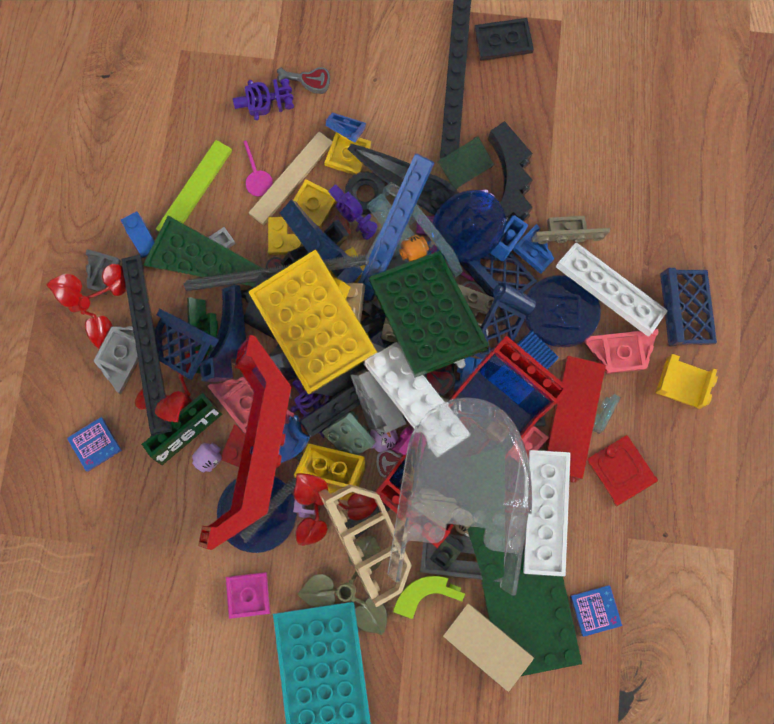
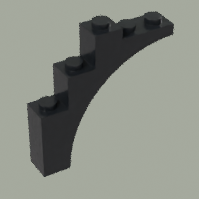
M505 121L492 129L487 139L500 160L504 188L499 207L480 226L477 232L481 240L486 236L491 237L495 234L497 228L500 226L504 227L512 216L526 221L531 216L530 212L533 208L523 196L530 190V185L533 181L524 170L530 164V158L533 153Z

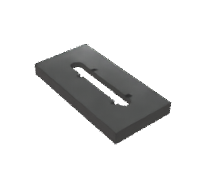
M450 534L464 545L462 552L475 554L470 537ZM424 537L420 572L483 580L478 562L455 560L446 571L430 560V557L437 548ZM502 578L494 581L502 582Z

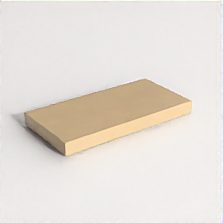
M469 603L443 636L508 692L534 659L532 655Z

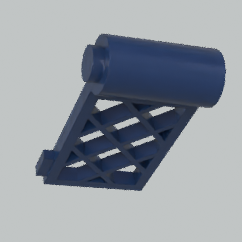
M500 283L493 290L494 301L480 327L487 342L496 337L497 344L501 341L500 335L506 332L512 341L515 340L526 316L534 310L536 304L534 298L506 283ZM499 306L502 308L503 316L495 318L494 313ZM518 316L516 323L510 326L509 317ZM505 320L506 328L499 331L497 322ZM493 325L495 333L487 336V327ZM489 346L488 350L477 353L475 356L484 359L485 355H488L494 347L490 348ZM492 358L489 363L501 368L503 361L499 358L497 361H494Z

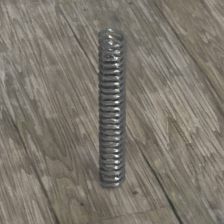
M295 477L290 478L288 483L286 482V485H283L284 488L281 487L282 490L277 492L278 495L275 494L273 500L270 499L268 513L258 521H255V523H252V525H249L250 527H246L244 529L245 532L242 531L244 535L239 533L245 540V543H247L249 538H252L251 535H254L260 526H263L262 523L267 521L271 513L278 509L282 501H285L284 499H287L289 494L293 492L296 484Z

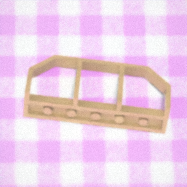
M350 484L332 494L326 489L319 492L365 591L375 606L378 607L402 593L412 565L380 496L374 491ZM350 492L374 498L380 513L347 529L345 525L347 519L343 511L339 512L336 507L339 504L337 499ZM384 519L395 544L362 561L361 558L364 555L360 547L355 546L353 540L356 538L354 535ZM399 551L404 564L396 586L379 596L378 591H380V588L375 579L372 581L369 576L372 574L370 567Z

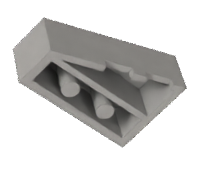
M367 368L351 374L369 430L373 429L387 433L406 424L401 411Z

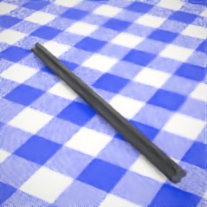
M358 254V257L357 255L356 257L351 255V258L350 256L349 258L348 256L344 257V259L339 257L337 260L332 258V261L331 259L330 261L325 259L323 262L330 271L368 265L369 258L367 254L365 256L364 254L363 256ZM284 265V268L283 266H279V268L277 266V269L276 267L275 269L270 267L268 270L266 268V270L259 269V271L257 269V272L256 270H250V273L249 271L248 273L247 271L239 272V274L238 272L237 274L230 273L228 276L227 274L219 275V277L218 275L217 277L210 276L206 277V279L205 277L204 279L197 278L193 279V281L191 279L186 280L184 286L186 291L248 283L257 281L259 274L262 272L272 277L288 266L286 265L285 267Z

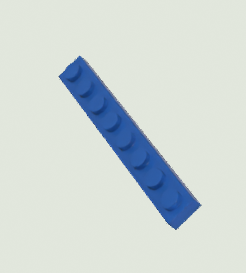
M415 154L371 252L369 263L365 266L358 282L365 285V301L372 302L375 296L369 282V277L387 270L435 163L419 154Z

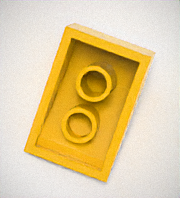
M308 444L294 473V477L296 478L297 473L321 477L327 482L330 494L349 484L359 487L366 471L364 456ZM350 492L339 499L348 501L349 497L355 492Z

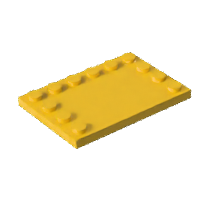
M317 250L312 251L248 291L308 394L313 393L378 353Z

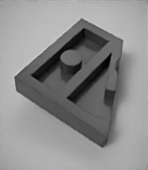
M87 249V288L98 292L107 287L102 280L103 269L111 264L120 265L121 260Z

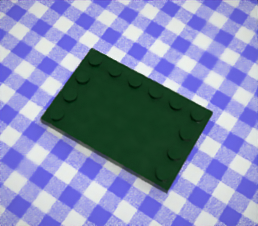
M440 251L369 277L372 289L414 378L489 349V344Z
M524 546L504 550V577L502 582L490 581L484 583L481 580L489 621L534 657L521 676L581 665V655L563 576L524 574Z

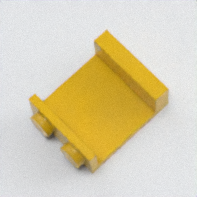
M671 354L668 356L655 393L698 409L709 405L712 399L711 389L716 385L718 379L716 376L717 369L713 368L710 371H706L680 362V356Z

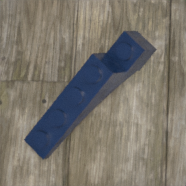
M291 199L282 209L280 215L309 253L317 250L324 261L325 259L327 261L331 259L332 261V258L337 260L339 257L344 259L347 256L349 258V255L338 247L309 218L296 201ZM360 266L331 270L337 279L345 283H353L363 272Z
M234 284L222 289V318L217 335L219 340L216 346L212 347L206 359L200 364L202 381L221 382L233 378L231 363H236L238 349L246 340L240 285Z

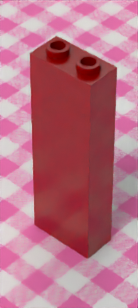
M567 356L564 359L560 381L569 390L554 405L548 433L549 439L546 442L545 451L570 453L569 482L576 483L577 480H582L584 476L606 365L572 356Z

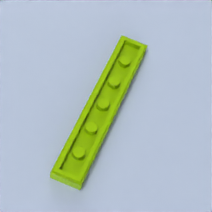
M215 140L157 226V232H160L167 216H172L182 223L187 220L231 154L232 149Z

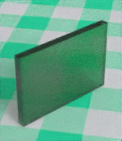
M474 137L473 140L438 161L450 184L455 189H458L494 165L479 137Z

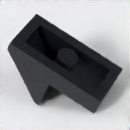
M449 534L432 554L430 560L446 571L460 555L464 545Z

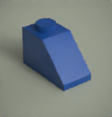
M136 211L121 219V222L141 257L145 258L148 256L155 240L143 218Z

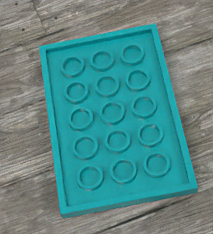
M354 602L273 614L286 724H371Z

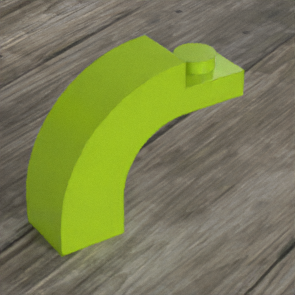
M442 576L421 577L404 588L396 601L393 612L413 619L418 603L425 596L439 593L463 601L465 593L460 592L461 587L453 584L446 587L448 578Z

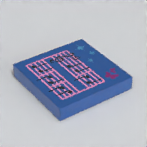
M102 417L67 438L87 472L122 451Z
M610 585L570 595L583 637L622 626Z

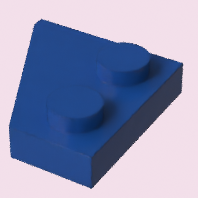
M331 113L326 120L325 126L356 143L364 132L366 123Z
M536 224L514 246L513 251L542 274L553 262L554 257L548 249L547 243L539 244L538 242H532V237L540 230V227Z

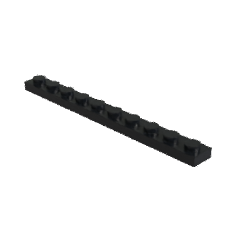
M453 0L439 164L458 165L471 0Z
M135 255L122 258L150 434L155 436L172 432L171 422L162 420L155 414L157 404L166 398L142 257Z

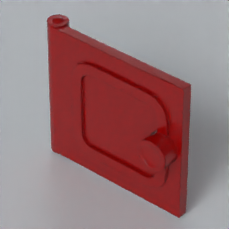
M628 435L587 459L612 497L615 506H619L658 482L657 477L653 474Z

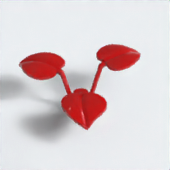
M117 264L108 265L103 269L102 280L107 287L88 296H82L80 293L82 283L76 276L71 274L57 276L46 284L61 305L68 307L71 312H81L82 315L86 314L92 317L85 321V331L90 341L98 349L102 346L113 325L106 316L97 317L96 314L86 310L90 306V298L109 290L114 296L123 295L127 291L123 266Z
M190 353L185 355V359L190 357ZM191 362L186 364L187 373L191 367ZM181 374L179 379L185 393L176 391L171 395H166V398L162 399L155 408V414L162 420L178 422L180 411L192 402L189 397L191 393L188 391L184 376ZM143 388L137 394L134 402L135 406L141 410L146 409Z
M304 473L296 474L294 497L302 505L313 503L315 519L307 517L297 526L295 537L298 545L302 546L319 542L325 537L328 530L326 522L319 520L318 505H324L319 492L324 489L328 491V484L321 477ZM353 493L349 497L348 505H344L338 500V505L344 510H348L347 515L352 520H361L368 517L377 507L374 498L358 493Z

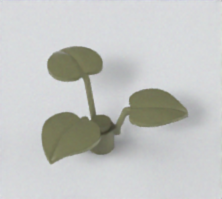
M373 536L362 538L355 543V546H359L363 552L364 557L361 558L362 561L381 552L376 538ZM348 556V558H349V563H350L351 565H353L352 562H351L350 557ZM381 561L371 566V571L376 570L380 566ZM357 572L354 573L349 582L342 584L338 589H333L334 582L329 576L317 574L310 578L299 591L298 595L301 599L314 607L333 605L336 600L335 594L341 601L346 602L351 599L352 602H358L361 605L355 609L357 626L366 632L382 635L387 625L385 605L381 604L376 607L370 598L364 602L355 597L356 588L353 582L358 576Z

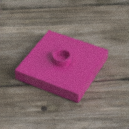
M411 424L402 431L398 441H396V445L391 448L395 453L406 455L419 438V434Z
M267 572L226 577L229 619L270 614Z

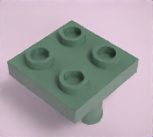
M350 411L327 426L322 433L339 451L358 455L373 447L376 441L370 436V430H367L368 427L365 425L361 426L357 421L358 416H354L355 412Z

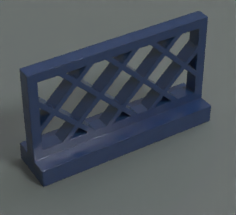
M476 234L466 243L456 247L452 256L474 278L475 282L488 296H494L493 290L500 283H506L517 290L522 288L519 291L524 293L537 282L512 252L509 253L508 258L502 261L503 269L493 268V260H501L492 254H481V247L490 248L497 237L495 234L490 237L491 243L481 242V238ZM470 245L478 246V254L471 253L467 247ZM480 259L490 260V268L483 267L480 264ZM506 262L513 263L516 266V271L506 270ZM493 272L502 273V281H496L493 278ZM506 274L516 275L515 283L506 282ZM519 276L526 277L530 282L527 285L519 284Z
M668 268L661 272L664 308L668 310L665 314L668 346L716 344L717 339L708 270H676V268ZM677 275H682L687 280L683 286L677 281ZM696 275H702L703 283L701 285L693 280ZM689 283L697 289L693 295L685 288ZM681 292L689 298L685 304L680 300L679 295ZM699 292L705 297L703 304L695 298ZM691 301L699 307L695 313L687 307ZM684 310L691 316L688 322L682 318L681 313ZM701 310L707 314L705 322L697 316ZM693 320H696L701 325L698 331L690 326ZM686 329L694 335L691 340L684 339V331ZM703 329L709 332V340H705L700 335Z
M159 308L156 315L160 317V320L155 328V336L160 362L192 380L210 344L216 346L219 339ZM165 324H166V331H167V332H165V333L162 334V329L164 328V326H165ZM177 332L178 338L173 340L172 334ZM167 338V344L163 345L162 340ZM189 338V345L184 347V340ZM178 344L179 350L174 352L173 346ZM202 344L199 352L196 353L195 347ZM168 349L169 355L164 357L163 351ZM190 350V357L185 359V352ZM179 356L180 362L175 364V357ZM191 362V367L187 373L186 364Z

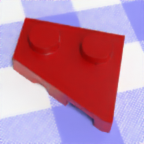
M235 424L221 454V460L239 467L245 434Z

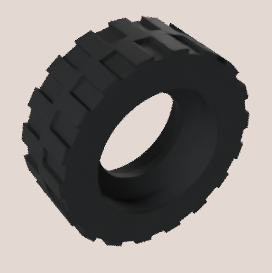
M366 171L354 174L352 178H349L345 186V193L349 191L361 204L362 214H374L385 203L386 187L381 178L375 173ZM363 185L371 186L375 192L373 199L367 202L359 200L356 195L358 188Z

